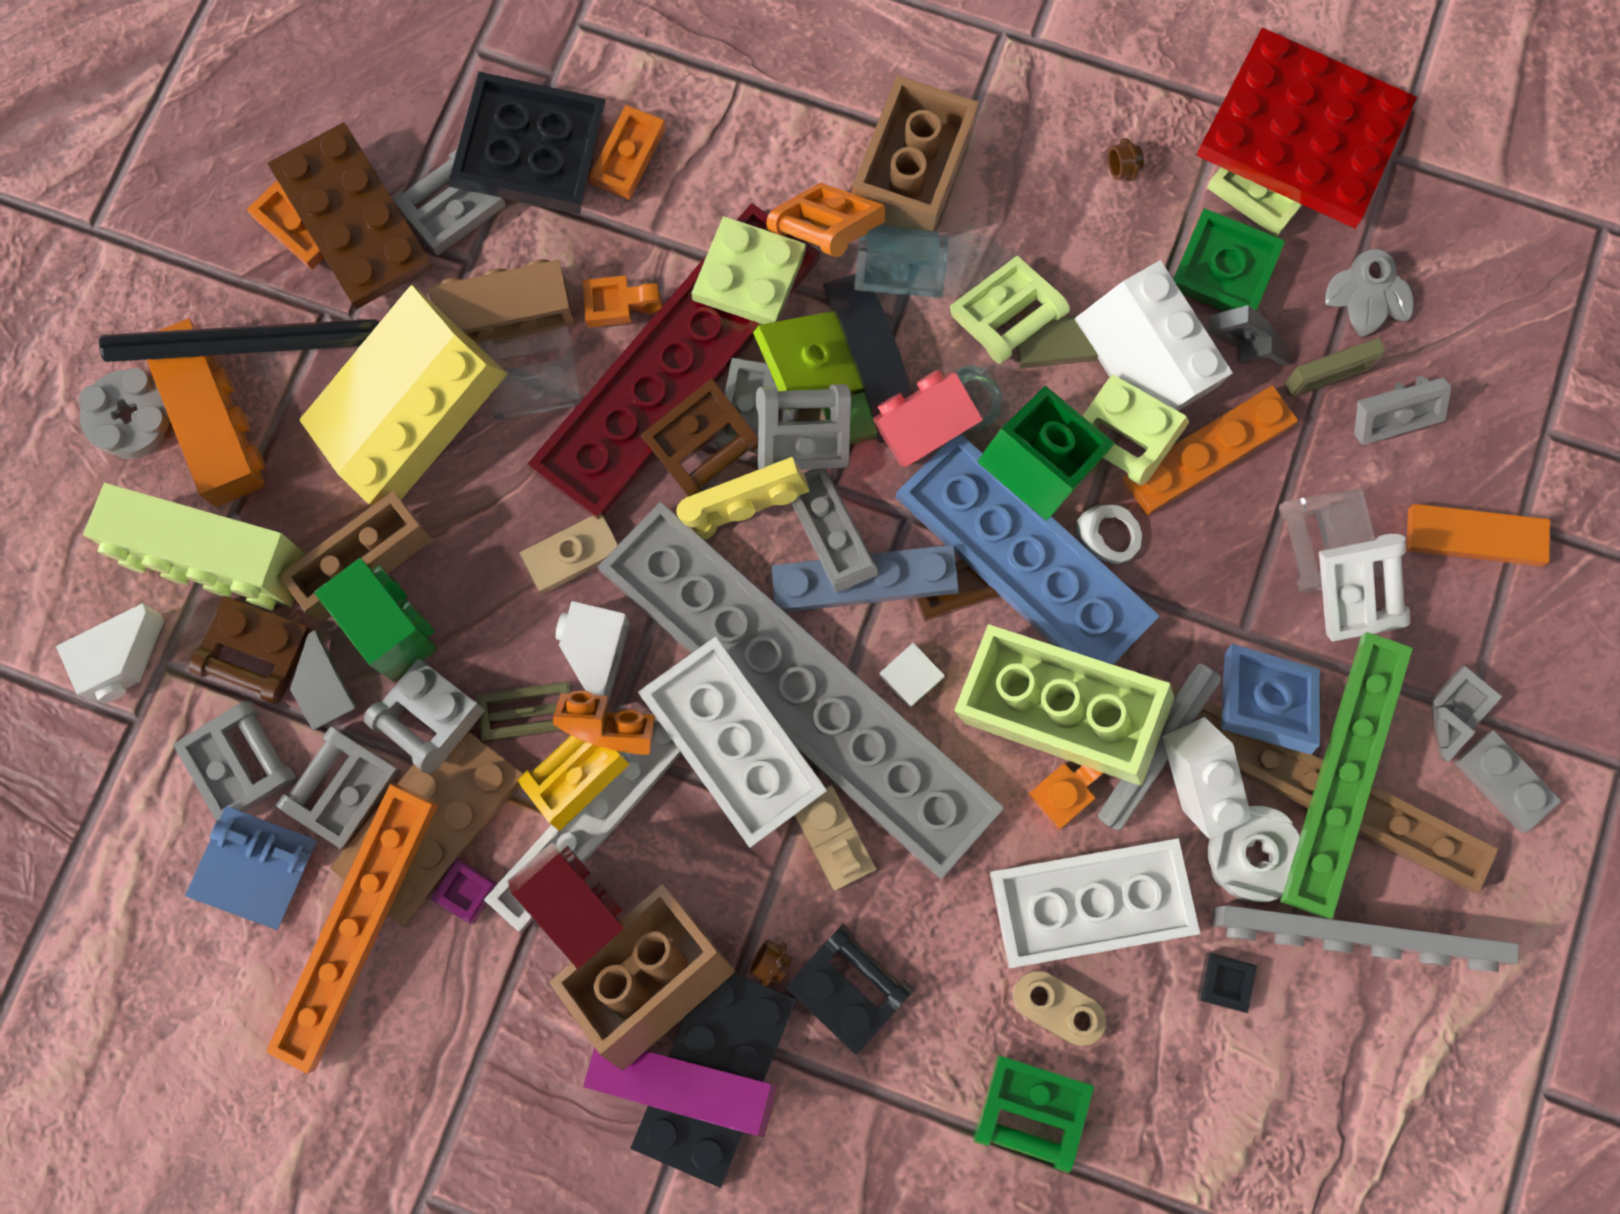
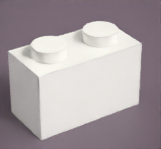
M1203 717L1162 736L1182 810L1209 839L1252 820L1233 743L1210 721Z

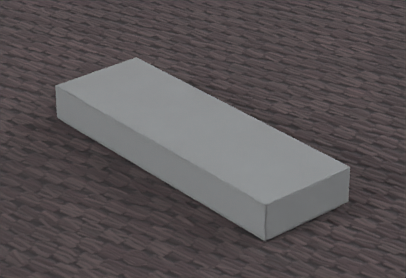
M826 468L812 469L804 472L803 474L805 475L810 492L799 495L791 504L835 593L878 576L877 566Z

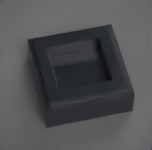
M1206 953L1197 1001L1248 1013L1257 965L1213 953Z

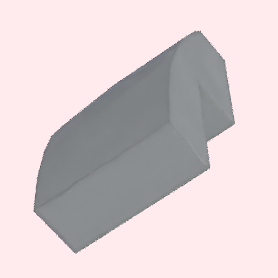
M317 629L308 634L290 688L312 730L355 709L357 706L334 666L336 662Z
M1460 666L1431 700L1439 755L1446 762H1449L1475 733L1473 729L1502 698L1498 692L1466 666Z

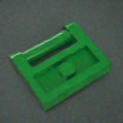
M997 1054L983 1108L976 1125L973 1142L986 1147L991 1142L1054 1163V1169L1070 1173L1075 1161L1094 1086ZM1000 1109L1064 1129L1060 1142L1056 1143L996 1123Z

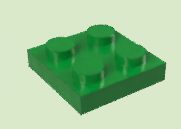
M1203 208L1173 280L1183 295L1225 312L1247 305L1257 310L1285 240Z

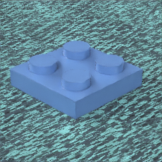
M1231 644L1224 654L1221 729L1311 755L1320 745V669Z

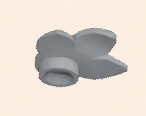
M1370 249L1355 258L1351 269L1335 274L1330 280L1326 289L1325 305L1331 307L1347 306L1349 319L1358 336L1364 337L1379 328L1387 316L1400 322H1407L1413 311V294L1409 284L1396 275V264L1393 258L1383 250ZM1371 263L1377 264L1381 269V275L1378 279L1373 278L1369 273Z

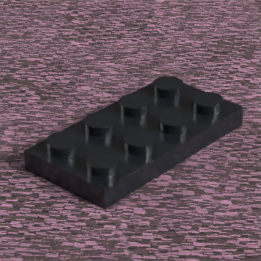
M734 973L684 1017L668 1057L764 1082L797 999ZM647 1106L630 1149L721 1188L743 1132Z

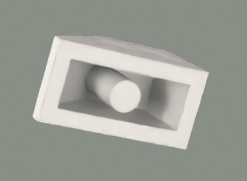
M571 601L568 614L562 613L559 617L555 637L557 640H560L559 646L585 691H589L594 695L608 696L609 705L630 622L624 613Z
M142 603L57 645V651L76 694L96 703H108L121 698L126 694V688L139 683L164 623L161 613Z

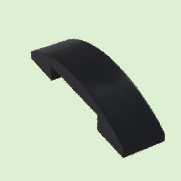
M862 271L824 283L823 289L831 311H834L872 417L874 418L881 413L878 406L889 398L901 393L905 399L913 393L883 308L866 273ZM876 427L879 443L885 442L881 433Z

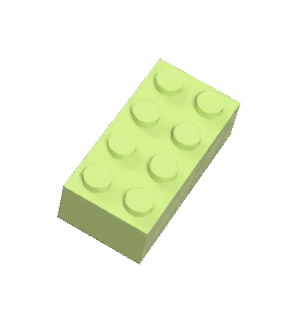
M108 483L103 484L83 533L85 537L99 544L97 552L117 559V564L141 573H145L146 569L150 568L161 572V577L182 585H188L189 580L203 584V589L211 593L229 598L232 592L247 597V602L269 610H273L275 604L292 608L295 598L278 575L306 555L305 552L282 533Z
M988 624L954 712L969 726L1142 786L1175 697L1170 683Z

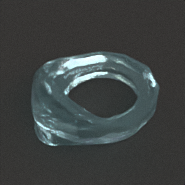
M964 365L958 368L954 373L957 374L962 384L967 381L979 380L982 387L987 389L992 401L990 412L985 418H982L983 421L968 429L981 431L993 424L1001 412V388L996 379L983 368L974 365Z

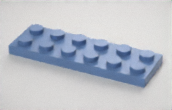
M962 434L948 441L896 492L895 498L945 545H953L954 553L961 560L965 561L990 587H993L1009 605L1052 645L1113 665L1157 620L1159 615L1053 517H1050L1047 521L978 464L977 461L983 453Z

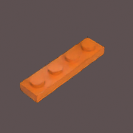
M1271 385L1173 445L1144 485L1140 486L1128 478L1129 473L1122 480L1146 515L1149 516L1292 428L1298 422V419L1274 386Z

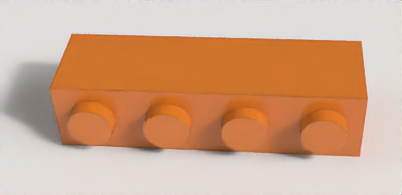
M187 318L158 331L199 328L190 318ZM216 355L148 359L147 363L199 495L217 508L266 487L260 472L266 469L265 462L254 444L249 445L245 432L250 430L248 420L242 409L238 405L234 407L229 394L235 392V389L223 367L218 368L214 358Z

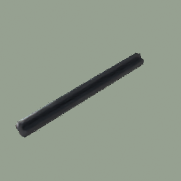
M377 319L103 334L99 337V350L103 361L116 362L356 347L362 345L380 322Z

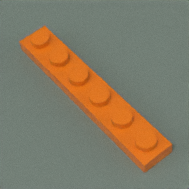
M398 784L389 785L267 1047L266 1053L306 1074L316 1070L439 804Z

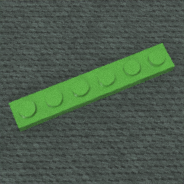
M1369 632L1361 636L1280 902L1325 919L1333 918L1413 650L1412 647Z

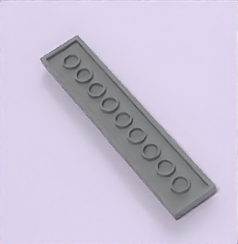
M659 502L597 566L605 577L689 653L692 654L716 637L797 750L940 880L1004 809L997 800L690 527L683 524L663 503Z

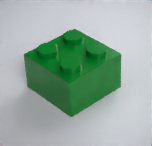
M1045 385L999 430L977 463L1047 521L1089 476L1115 443Z
M360 557L314 592L367 663L392 682H396L405 675L418 658L423 661L438 649L430 639V636L436 632L434 628L408 600L404 601L409 596L393 576H390L380 564L372 568Z

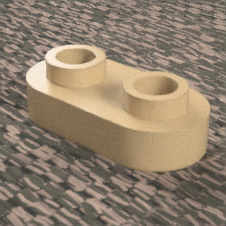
M1042 971L1028 972L1022 975L1015 983L1012 993L1013 1003L1017 1011L1025 1018L1073 1045L1088 1046L1097 1042L1103 1035L1106 1028L1105 1013L1099 1003L1087 995ZM1037 986L1044 988L1047 993L1046 1002L1040 1006L1035 1005L1031 1000V991ZM1080 1011L1087 1013L1090 1018L1088 1028L1082 1031L1078 1030L1074 1025V1017Z

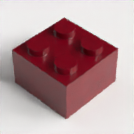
M552 842L507 881L511 894L578 970L624 929L616 917L623 910L600 882L593 887L586 882L585 878L591 873L568 845L560 851Z

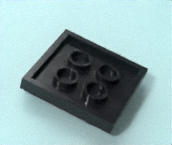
M478 71L449 176L450 187L581 215L605 113L606 99Z

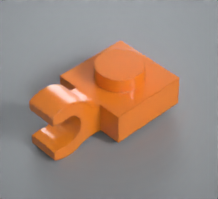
M626 275L583 280L585 321L589 328L632 323L631 311L652 314L657 313L662 307V295L658 291V284L649 283L629 287Z
M1063 763L1027 795L1055 827L1060 830L1096 799L1086 787L1102 775L1103 772L1082 765L1073 773Z

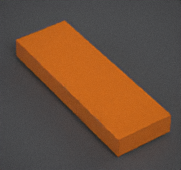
M1413 504L1408 508L1406 551L1540 567L1549 563L1550 519Z

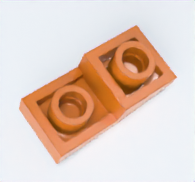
M574 691L560 694L553 715V725L580 740L600 747L631 754L650 755L655 734V715L641 714L635 710H623L618 713L608 712V696L594 695L589 691Z

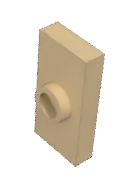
M601 515L598 520L590 516L519 553L538 591L543 595L596 568L618 544L603 515Z

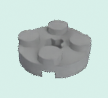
M131 368L109 373L97 380L93 385L84 388L80 393L79 404L81 409L79 414L82 431L93 445L105 453L116 455L123 459L141 458L157 450L167 437L164 434L168 430L171 421L154 378L143 370ZM126 406H137V411L131 414V422L125 423L121 418L118 419L119 413Z

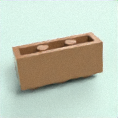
M539 259L528 263L525 267L511 270L502 268L492 269L485 272L483 276L468 279L449 278L442 281L440 285L428 287L430 301L478 346L575 326L566 278L559 260Z
M392 491L279 574L278 577L303 610L322 624L331 617V614L314 594L317 589L360 557L370 567L374 568L380 564L387 573H390L433 540Z

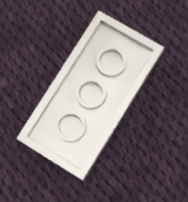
M716 637L638 691L749 847L756 844L827 791Z
M1179 838L990 872L1008 968L1200 934Z

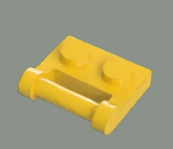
M570 735L532 772L529 770L525 771L517 781L546 820L560 832L630 764L619 751L600 747Z

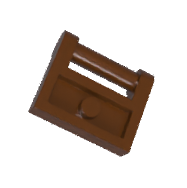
M712 378L641 434V437L688 497L702 492V486L749 449L752 452L758 449V436ZM729 426H732L738 433V436L689 474L681 464Z
M223 596L201 646L194 651L190 658L188 669L190 673L201 677L211 675L260 693L262 700L277 704L285 694L300 660L308 634L313 630L302 624ZM224 646L273 664L275 667L270 675L265 676L218 657Z

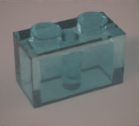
M881 226L871 229L865 236L859 238L854 290L942 298L947 266L948 233Z

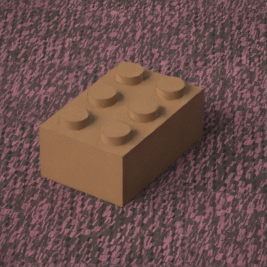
M896 75L852 186V194L883 204L885 207V222L883 223L932 239L974 131L979 102Z
M663 884L620 920L624 929L577 970L570 963L549 981V984L599 1054L622 1071L736 972L682 903Z

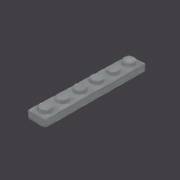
M1233 906L1213 907L1212 927L1226 928L1227 938L1256 941L1257 933L1275 935L1274 944L1304 947L1305 939L1323 941L1322 950L1353 953V945L1371 948V957L1401 960L1402 952L1419 954V963L1450 966V958L1468 960L1467 969L1494 973H1499V964H1518L1519 944Z

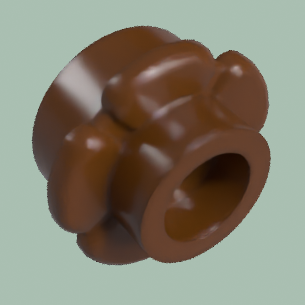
M1122 138L1119 144L1111 145L1108 149L1107 161L1112 177L1115 180L1126 178L1127 181H1131L1137 178L1138 172L1143 169L1144 155L1142 149L1138 144L1134 145L1130 142L1128 138Z
M767 939L757 951L751 964L750 974L759 978L762 986L769 985L772 980L779 983L785 977L792 961V957L786 954L787 944L785 942L777 944Z

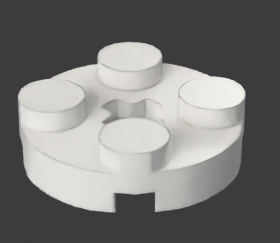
M1249 806L1252 820L1209 839L1208 861L1211 867V876L1218 885L1240 900L1252 903L1269 902L1282 897L1300 837L1297 830L1291 825L1294 823L1284 813L1266 806ZM1255 841L1261 842L1262 851L1269 854L1268 862H1259L1257 867L1251 865L1250 858L1246 856V848L1253 847Z

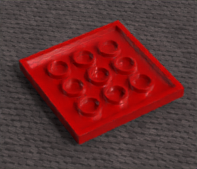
M1262 27L1204 137L1196 156L1356 229L1363 219L1417 96Z

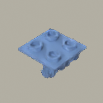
M226 806L220 820L216 821L209 837L211 838L185 896L278 930L317 840Z

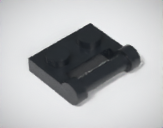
M842 923L789 982L785 989L857 1055L911 995L914 988L904 979L899 982L851 937L854 932ZM837 951L887 996L878 1008L828 962Z

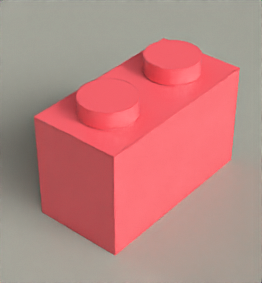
M940 369L936 370L916 383L920 390L905 399L899 393L878 406L881 413L872 418L896 461L904 468L983 421L956 373L948 372L943 375Z

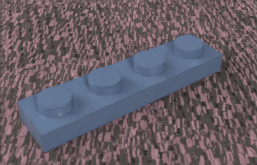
M945 545L870 554L877 566L878 576L835 593L819 560L771 565L774 601L779 608L787 613L957 594L959 591L954 546Z

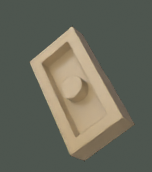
M833 785L826 788L827 791L794 816L833 891L836 892L875 871L876 867Z

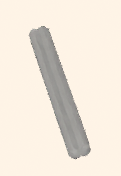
M1196 665L1174 698L1143 785L1140 786L1121 779L1098 813V818L1104 824L1118 831L1123 829L1168 761L1162 736L1195 721L1221 682V676L1206 665Z

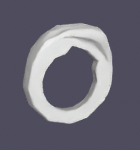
M1096 505L1083 512L1076 521L1075 528L1078 540L1098 560L1120 564L1130 561L1140 550L1142 540L1140 525L1133 515L1121 506ZM1115 517L1127 525L1131 541L1126 551H1113L1104 543L1103 537L1098 533L1099 524L1103 518Z

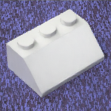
M1161 260L1121 282L1074 319L1099 355L1098 360L1109 377L1113 374L1177 411L1217 389L1233 374Z

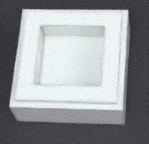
M914 643L907 647L879 673V677L910 709L945 677Z

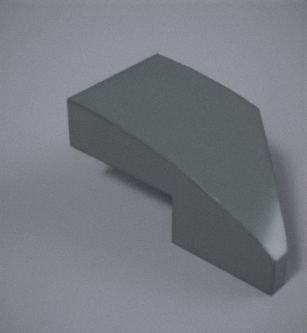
M1249 305L1209 316V333L1230 346L1238 347V363L1250 364L1253 361L1270 358L1278 366L1291 365V352L1281 336L1260 313Z

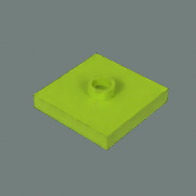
M834 311L761 324L753 332L778 391L829 389L831 385L846 384L851 396L864 392Z

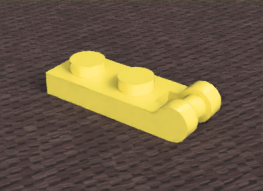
M790 457L686 497L678 504L676 512L683 524L690 527L705 540L714 535L718 526L731 521L749 519L755 512L773 505L789 504L799 495L810 491L805 475L794 458Z

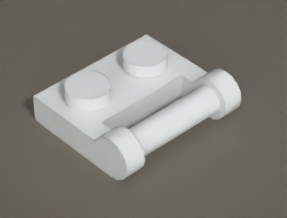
M1385 534L1379 536L1374 541L1319 551L1326 635L1332 642L1359 637L1366 632L1374 634L1407 627L1411 623L1410 609L1404 603L1402 555L1406 553V539L1403 535ZM1382 560L1385 607L1381 611L1376 612L1373 562Z

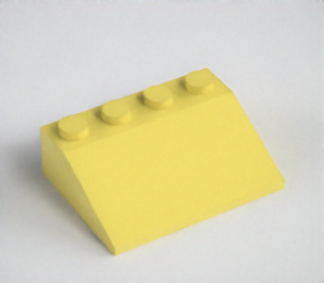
M411 285L299 420L337 474L369 505H374L392 491L402 500L508 373L418 288Z

